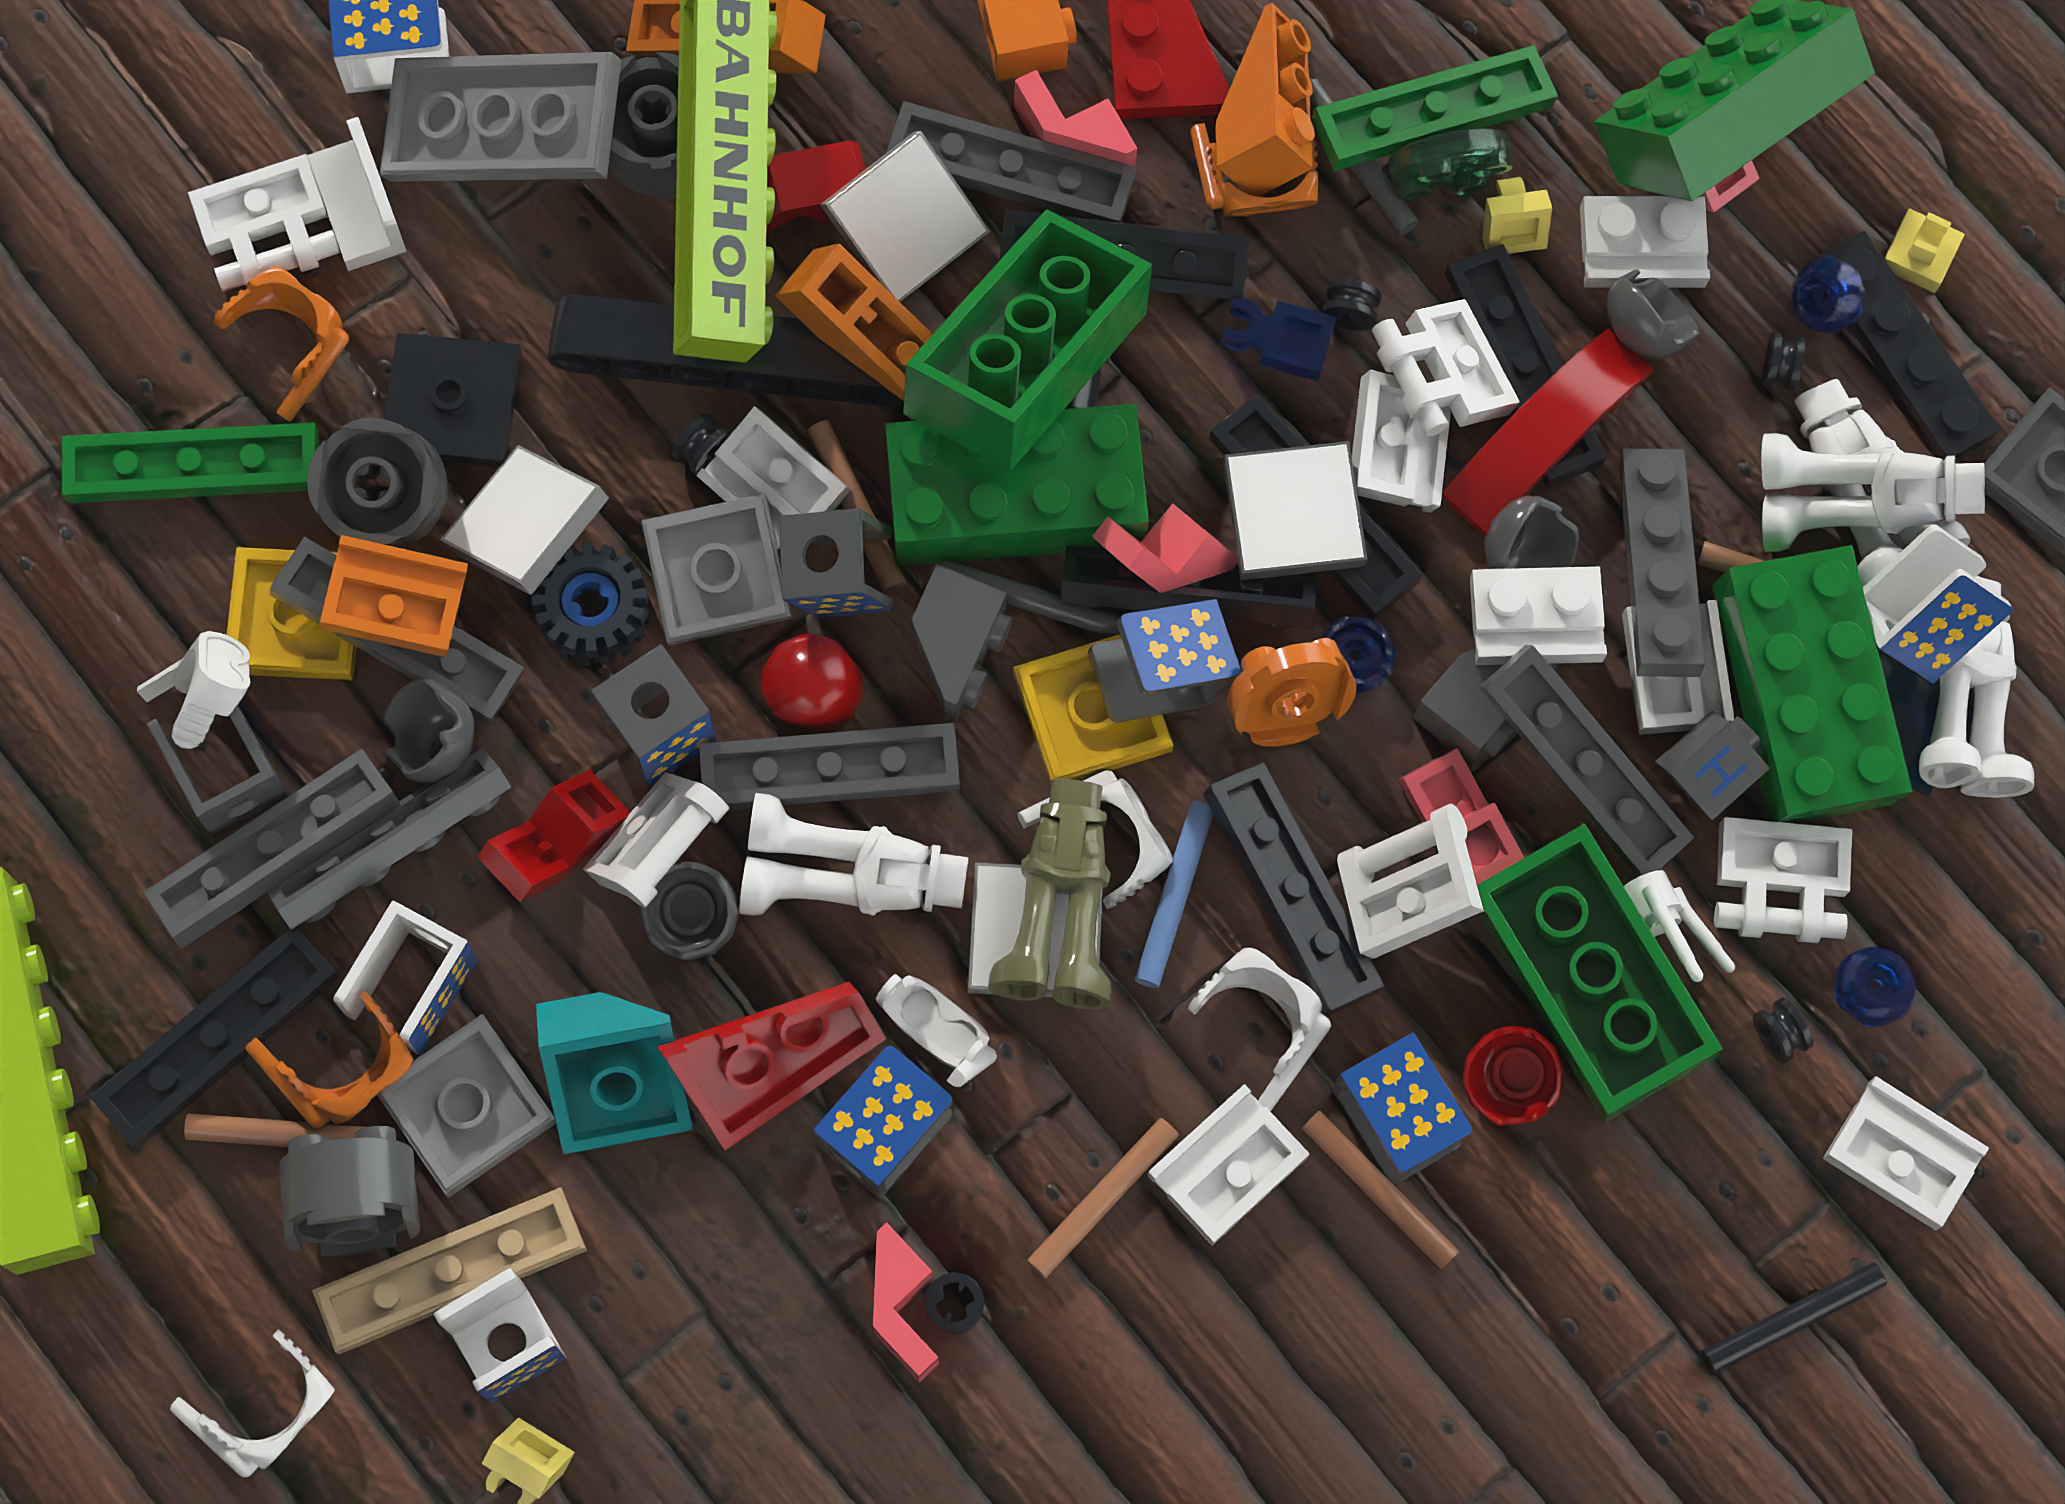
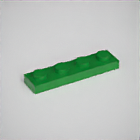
M1535 45L1316 107L1311 117V122L1333 171H1337L1550 109L1553 107L1558 95Z
M315 423L62 436V496L67 503L308 491V469L313 454L319 447V431Z

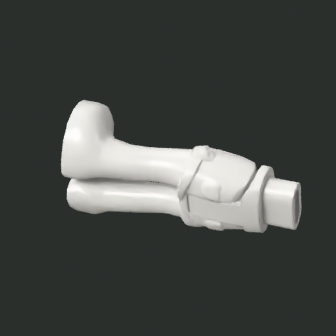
M1839 379L1828 381L1808 390L1794 401L1805 420L1801 425L1800 431L1809 441L1813 453L1839 455L1882 453L1885 447L1897 446L1896 442L1886 437L1874 420L1864 410H1861L1862 404L1857 397L1849 399ZM1820 484L1822 488L1831 492L1833 496H1867L1862 487L1863 484ZM1945 520L1905 527L1899 532L1905 548L1930 525L1939 526L1966 546L1970 543L1968 533L1957 521L1946 522ZM1849 526L1861 555L1858 571L1862 587H1864L1903 549L1894 544L1882 528Z
M1778 433L1763 435L1761 468L1764 489H1783L1818 484H1872L1871 496L1767 494L1764 497L1762 512V536L1765 552H1779L1789 549L1799 533L1815 528L1837 526L1882 528L1884 533L1898 534L1905 527L1929 524L1942 520L1944 515L1946 522H1955L1956 514L1985 513L1984 463L1956 464L1955 455L1946 456L1943 461L1941 458L1904 453L1897 446L1885 447L1882 453L1857 455L1819 454L1798 449L1787 435Z
M1978 576L1975 577V579L2001 596V584L1999 582ZM2010 615L1940 677V696L1930 745L1926 746L1921 752L1919 760L1920 778L1929 785L1938 788H1951L1961 785L1960 792L1965 795L1994 798L2019 796L2033 790L2034 769L2032 764L2020 756L2007 754L2004 745L2006 705L2010 683L2016 678L2017 669L2014 660L2012 631L2010 624L2007 623ZM1974 689V712L1970 742L1968 744L1966 740L1969 690Z
M756 793L750 823L748 850L765 853L801 854L855 862L853 874L804 868L747 856L740 895L739 914L761 915L764 914L774 901L793 898L822 900L859 907L863 914H870L871 916L882 910H906L920 908V906H922L923 911L932 912L933 905L961 908L968 857L940 854L941 846L932 845L928 850V846L893 835L885 826H874L870 831H859L805 823L790 818L786 814L779 798L769 794Z

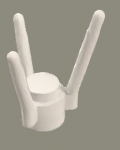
M1663 870L1653 871L1639 876L1623 886L1653 936L1666 934L1678 958L1694 982H1700L1703 979V973L1678 927L1682 920L1724 972L1732 973L1734 971L1735 965L1691 908L1682 888L1672 887L1666 872Z

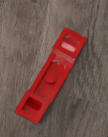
M1610 329L1605 330L1560 368L1513 414L1443 491L1441 498L1486 538L1492 519L1512 500L1529 495L1531 489L1608 412L1612 414L1652 374L1654 368L1636 352L1624 346Z

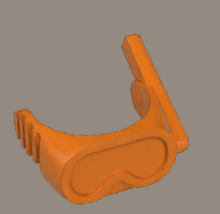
M1205 123L1196 124L1190 128L1206 205L1211 210L1222 209L1226 217H1240L1301 209L1318 203V171H1315L1318 167V162H1315V159L1318 157L1317 151H1315L1316 141L1312 140L1313 169L1304 173L1302 181L1296 188L1277 197H1256L1242 192L1230 182H1224L1221 170L1217 168L1216 143L1209 142Z
M273 266L248 281L246 290H240L237 296L233 295L228 303L225 302L222 305V309H218L213 322L220 329H225L246 313L261 309H276L293 314L307 324L316 339L317 345L293 371L290 380L294 386L276 412L291 422L348 344L349 336L343 330L342 320L338 312L329 302L318 294L312 293L285 269Z
M366 990L359 997L365 1003L366 1009L374 1014L380 1030L379 1051L368 1071L362 1077L346 1086L335 1089H322L305 1084L296 1077L293 1069L287 1067L282 1060L279 1062L257 1037L245 1047V1050L313 1128L319 1129L329 1121H332L334 1124H341L350 1120L365 1108L380 1091L391 1086L402 1077L413 1062V1056L398 1032L393 1028V1024L387 1019L388 1016Z

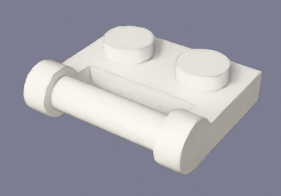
M665 772L586 864L583 870L599 885L628 896L638 905L646 908L658 894V891L654 888L707 824L710 821L717 824L729 810V806L705 785Z
M1448 804L1432 811L1430 820L1366 849L1354 846L1338 855V867L1360 954L1372 959L1484 911L1465 843L1468 833L1467 826L1460 811L1453 804ZM1437 845L1439 854L1376 882H1371L1374 879L1375 872Z

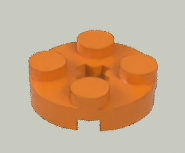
M1329 638L1317 639L1311 643L1293 644L1276 650L1268 646L1259 647L1243 657L1241 661L1243 672L1236 677L1229 689L1227 707L1238 732L1241 735L1242 731L1249 733L1253 743L1267 747L1291 745L1308 740L1319 734L1316 723L1325 719L1330 713L1333 712L1336 721L1340 719L1354 701L1356 681L1337 644Z

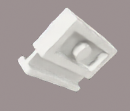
M1671 196L1583 197L1580 204L1582 257L1585 263L1584 288H1610L1617 279L1635 269H1638L1640 274L1635 278L1634 283L1657 278L1668 288L1706 287L1710 279V269L1707 268L1708 237L1705 196H1699L1694 201Z
M1369 370L1361 377L1352 450L1357 495L1404 507L1410 504L1422 507V511L1431 513L1441 505L1451 410L1449 406L1440 408L1448 422V427L1435 436L1427 437L1418 419H1410L1401 401L1405 394L1396 377Z
M755 406L715 452L716 457L705 469L702 468L696 475L726 502L765 493L779 549V516L834 511L851 491L844 482L762 410Z
M1600 567L1472 570L1470 591L1473 635L1476 645V665H1504L1525 645H1533L1548 664L1604 661L1607 655V648L1604 645L1603 629L1605 624Z
M1708 600L1705 604H1699L1705 660L1701 677L1637 676L1631 607H1626L1622 619L1639 735L1690 731L1712 710L1730 723L1734 720L1717 600Z
M1875 1076L1869 1081L1865 1088L1866 1090L1847 1117L1823 1159L1936 1231L1944 1225L1975 1173L1976 1166L1981 1158L1985 1156L1989 1147Z
M1244 1084L1148 1171L1147 1176L1166 1193L1167 1198L1213 1246L1308 1158L1309 1152L1265 1106L1263 1107L1251 1094L1250 1089Z

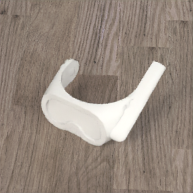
M212 631L201 633L181 660L139 685L137 692L146 702L173 686L180 692L187 693L181 711L173 725L172 738L175 744L181 748L191 749L197 747L200 742H203L215 714L228 717L245 695L250 685L249 651L243 644L228 635Z
M1105 770L1084 781L1096 783L1103 787L1101 801L1116 805L1131 818L1137 829L1140 841L1139 860L1131 877L1125 884L1102 900L1108 909L1116 906L1117 902H1124L1127 900V896H1133L1136 893L1135 890L1143 888L1145 882H1151L1173 862V856L1160 833L1150 822L1147 811L1133 788L1124 779L1117 780L1112 771ZM1049 798L1018 812V819L1023 828L1041 821L1040 807L1042 804L1049 803Z
M1243 948L1220 969L1219 974L1216 973L1212 976L1211 982L1208 980L1205 983L1203 989L1201 988L1197 996L1191 1001L1188 1010L1195 1015L1210 997L1225 989L1245 987L1265 993L1281 1006L1291 1024L1292 1041L1290 1048L1279 1059L1278 1064L1273 1070L1275 1076L1258 1100L1263 1107L1265 1106L1271 1112L1330 1030L1331 1022L1321 1013L1322 1003L1311 988L1300 980L1292 978L1260 951L1253 948Z
M894 974L878 993L876 998L878 1004L903 1033L940 1062L955 1068L947 1080L951 1085L961 1087L996 1061V1051L987 1045L989 1036L986 1030L973 1017L926 982L910 975L901 979L898 975Z
M279 1329L273 1334V1337L284 1350L292 1353L300 1362L306 1380V1395L303 1406L298 1416L287 1428L265 1439L247 1440L228 1434L219 1427L216 1421L211 1420L203 1413L200 1414L180 1397L173 1402L170 1411L241 1477H249L258 1467L265 1470L335 1391L334 1387L315 1365H310L308 1357L306 1355L303 1357L301 1354L302 1350L298 1346L294 1347L291 1339H285V1334Z

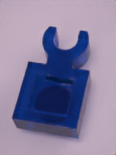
M1235 298L1232 300L1229 315L1246 320L1250 327L1244 331H1236L1224 327L1221 338L1223 346L1234 351H1245L1253 346L1262 348L1263 351L1259 365L1319 382L1337 317L1277 301L1273 316L1263 314L1258 305L1248 299Z

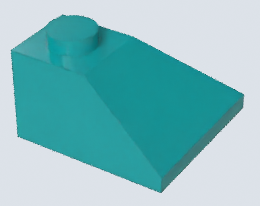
M603 992L536 1004L539 1051L563 1154L693 1130L686 1092L657 1048V1046L675 1041L670 1015Z

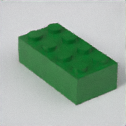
M1760 0L1750 8L1751 13L1733 26L1724 27L1711 33L1705 39V45L1688 57L1671 61L1663 66L1659 71L1660 76L1641 89L1629 91L1618 97L1613 103L1614 108L1594 121L1617 183L1694 201L1875 74L1853 8L1826 5L1822 1Z
M1046 209L906 363L904 415L1010 472L1146 315L1152 264Z
M1137 404L1064 409L1010 472L917 421L885 423L896 562L899 566L943 563L944 559L960 562L1066 553V546L1107 550L1092 537L1107 517L1140 542L1147 535L1149 520Z
M1843 546L1728 568L1712 587L1715 599L1717 600L1718 612L1744 722L1763 742L1764 745L1756 753L1770 768L1758 779L1768 821L1795 824L1893 805L1911 793L1912 788L1853 546Z
M1586 824L1579 826L1477 885L1484 910L1478 913L1603 1123L1717 1059L1723 1048Z

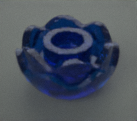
M1823 256L1810 261L1799 270L1792 284L1791 304L1794 313L1807 328L1822 334L1839 333L1847 325L1856 321L1863 310L1865 288L1861 282L1859 272L1848 263L1837 260L1834 256ZM1824 290L1827 291L1829 295L1827 301H1825L1822 296Z
M1344 616L1335 620L1321 637L1334 640L1356 681V693H1365L1378 688L1394 669L1397 658L1396 650L1391 643L1387 630L1376 620ZM1350 653H1360L1361 659L1358 661L1352 660Z
M1866 947L1849 954L1837 967L1835 989L1837 1004L1850 1017L1860 1021L1864 1026L1872 1028L1885 1026L1903 1018L1911 1008L1916 990L1915 979L1908 964L1895 952L1881 947ZM1876 980L1880 982L1881 990H1874L1871 987V981Z

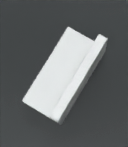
M358 117L347 120L353 140L307 155L348 271L407 252Z

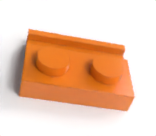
M341 535L322 610L320 629L447 658L468 564Z

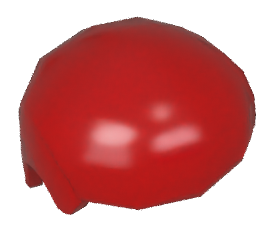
M805 633L777 644L761 669V693L767 706L772 709L773 714L785 724L808 728L818 734L831 732L853 717L863 699V675L845 648L838 642L822 635Z
M1507 1026L1485 1034L1469 1051L1466 1057L1462 1083L1470 1105L1490 1122L1499 1126L1524 1124L1537 1121L1545 1116L1550 1108L1555 1106L1562 1095L1565 1070L1555 1044L1535 1029Z

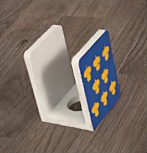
M329 0L333 58L346 93L391 89L395 58L450 57L446 15L444 10L439 8L438 0Z
M1937 525L1927 527L1863 587L1875 640L1879 649L1932 684L2008 617L2013 609L2008 600L1975 579L1986 568V562L1983 557Z
M392 900L333 1000L346 1016L356 1020L365 1006L359 995L366 990L371 996L408 933L447 953V956L399 1035L408 1049L420 1056L477 963L478 958L467 940Z
M511 1268L434 1313L438 1323L453 1336L477 1378L472 1382L475 1389L491 1404L567 1359L525 1284ZM502 1324H515L525 1333L526 1347L521 1353L506 1362H501L490 1354L488 1348L489 1336L496 1327Z

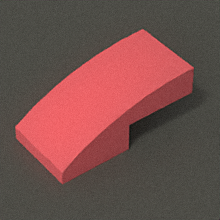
M1458 748L1444 753L1398 779L1399 784L1422 823L1430 820L1432 811L1448 804H1453L1460 811L1467 826L1468 833L1465 843L1477 885L1524 859L1496 804L1487 803Z

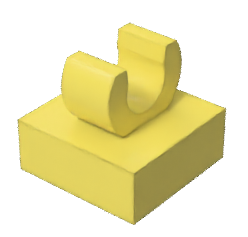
M1521 177L1497 180L1496 186L1499 196L1486 198L1482 235L1485 250L1504 244L1508 254L1547 249L1552 215V205L1547 190L1526 192Z
M1909 208L1897 229L1884 259L1896 276L1935 294L1948 271L1964 237V233L1951 228V222L1930 212L1925 216Z
M517 1418L492 1442L482 1462L484 1466L492 1470L486 1480V1489L494 1493L507 1479L522 1488V1496L517 1504H532L564 1474L575 1452L522 1419Z

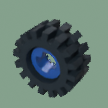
M593 542L581 543L583 552L573 554L570 546L562 556L563 559L557 562L536 588V595H532V606L539 629L546 643L551 649L555 646L560 657L569 661L571 656H575L578 659L579 665L591 666L592 658H599L601 665L612 663L610 655L618 651L622 658L632 652L630 643L633 640L640 643L645 635L643 625L644 623L649 624L650 610L648 607L650 602L643 576L639 568H634L630 557L625 553L618 557L614 547L603 544L602 551H595ZM590 590H594V592L599 590L602 602L608 604L605 611L595 617H584L581 606L576 603L578 596H582L584 591L588 593Z

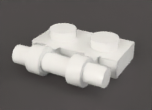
M306 154L188 192L210 255L234 249L237 261L214 268L223 292L245 284L247 285L248 281L273 266H279L286 271L300 267L301 272H305L319 267L318 260L341 253L333 230L311 237L308 235L305 225L327 218L328 215ZM287 231L290 244L256 255L252 242Z
M1465 299L1415 310L1405 323L1411 333L1410 335L1402 336L1394 319L1384 320L1373 327L1372 333L1380 346L1377 356L1385 371L1394 373L1405 394L1401 400L1410 419H1418L1427 437L1435 436L1448 427V422L1440 408L1449 406L1459 427L1507 416L1520 403ZM1425 360L1435 379L1434 382H1426L1416 361Z
M1724 817L1719 823L1717 885L1742 887L1741 904L1717 902L1714 912V926L1717 928L1738 929L1739 935L1745 937L1761 938L1763 932L1796 935L1798 942L1819 943L1821 937L1845 939L1847 915L1824 912V895L1845 897L1850 892L1852 829ZM1766 890L1799 893L1798 910L1766 907Z

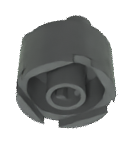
M656 52V57L636 59V56L633 55L621 60L608 172L615 180L628 189L652 195L659 200H668L676 197L679 56L671 53Z
M364 418L345 424L326 441L321 443L314 452L309 465L307 487L310 502L316 513H318L324 524L337 536L341 537V535L401 548L426 537L440 518L447 497V476L436 448L421 435L392 421L379 418ZM381 469L382 476L390 479V487L388 491H381L377 500V495L368 491L366 484L368 479H377Z
M388 1126L362 1128L355 1132V1138L328 1141V1138L324 1135L307 1134L294 1137L288 1141V1154L279 1162L284 1243L287 1248L303 1253V1242L320 1243L321 1256H352L395 1247L396 1233L406 1229L410 1240L419 1234L420 1222L414 1154L410 1146L396 1141L394 1128Z

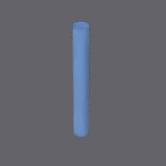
M1191 801L1174 853L1173 862L1171 863L1135 976L1137 983L1150 988H1159L1214 815L1209 804L1205 802Z

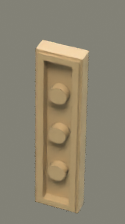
M560 1187L312 1291L334 1350L340 1355L433 1316L439 1309L509 1268L521 1279L584 1253L587 1249L565 1193Z

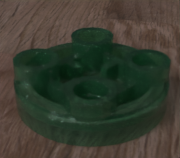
M1469 129L1439 134L1406 145L1389 157L1388 164L1391 180L1396 185L1398 199L1406 201L1424 198L1434 193L1433 188L1453 185L1454 194L1456 195L1483 191L1490 187L1488 176L1499 175L1513 168L1511 161L1513 153L1508 133L1495 129Z

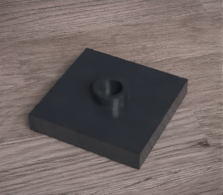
M397 333L384 419L421 435L436 448L442 462L500 467L508 457L522 359L520 344Z

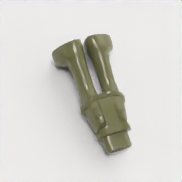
M1064 778L1052 780L1049 803L1042 804L1040 807L1041 822L1034 836L1030 853L1021 861L1022 875L1026 878V887L1019 934L1013 950L992 966L988 980V990L1005 998L1027 1001L1038 1000L1046 995L1049 976L1050 939L1056 894L1063 893L1069 895L1063 943L1056 969L1052 997L1060 1004L1078 1009H1102L1110 1005L1112 994L1111 981L1097 964L1095 950L1096 922L1102 888L1108 885L1111 875L1105 864L1103 827L1106 824L1107 814L1100 810L1103 791L1101 785Z

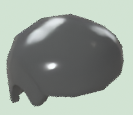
M1638 269L1630 271L1617 279L1607 294V312L1610 325L1624 346L1644 358L1662 359L1670 357L1699 336V327L1689 311L1662 281L1657 278H1650L1641 283H1634L1640 271Z
M1527 495L1512 500L1492 519L1484 541V551L1488 569L1571 567L1576 557L1579 540L1578 528L1561 514L1562 508L1547 499Z
M415 678L397 691L385 710L383 719L393 730L396 737L394 747L387 748L385 753L401 769L402 774L407 779L418 783L441 781L466 762L472 751L474 741V719L471 709L464 698L454 690L432 679Z
M684 861L680 864H673L654 887L658 894L646 908L640 907L639 913L650 943L663 953L677 960H695L716 954L733 936L739 917L737 895L730 882L719 871L699 862Z

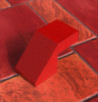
M849 140L774 155L771 164L767 166V187H772L774 190L775 206L772 219L766 225V235L796 216L830 224L832 221L820 204L866 169L859 143Z
M588 770L552 787L527 822L488 840L477 857L519 902H522L561 882L607 841L631 812L591 770Z

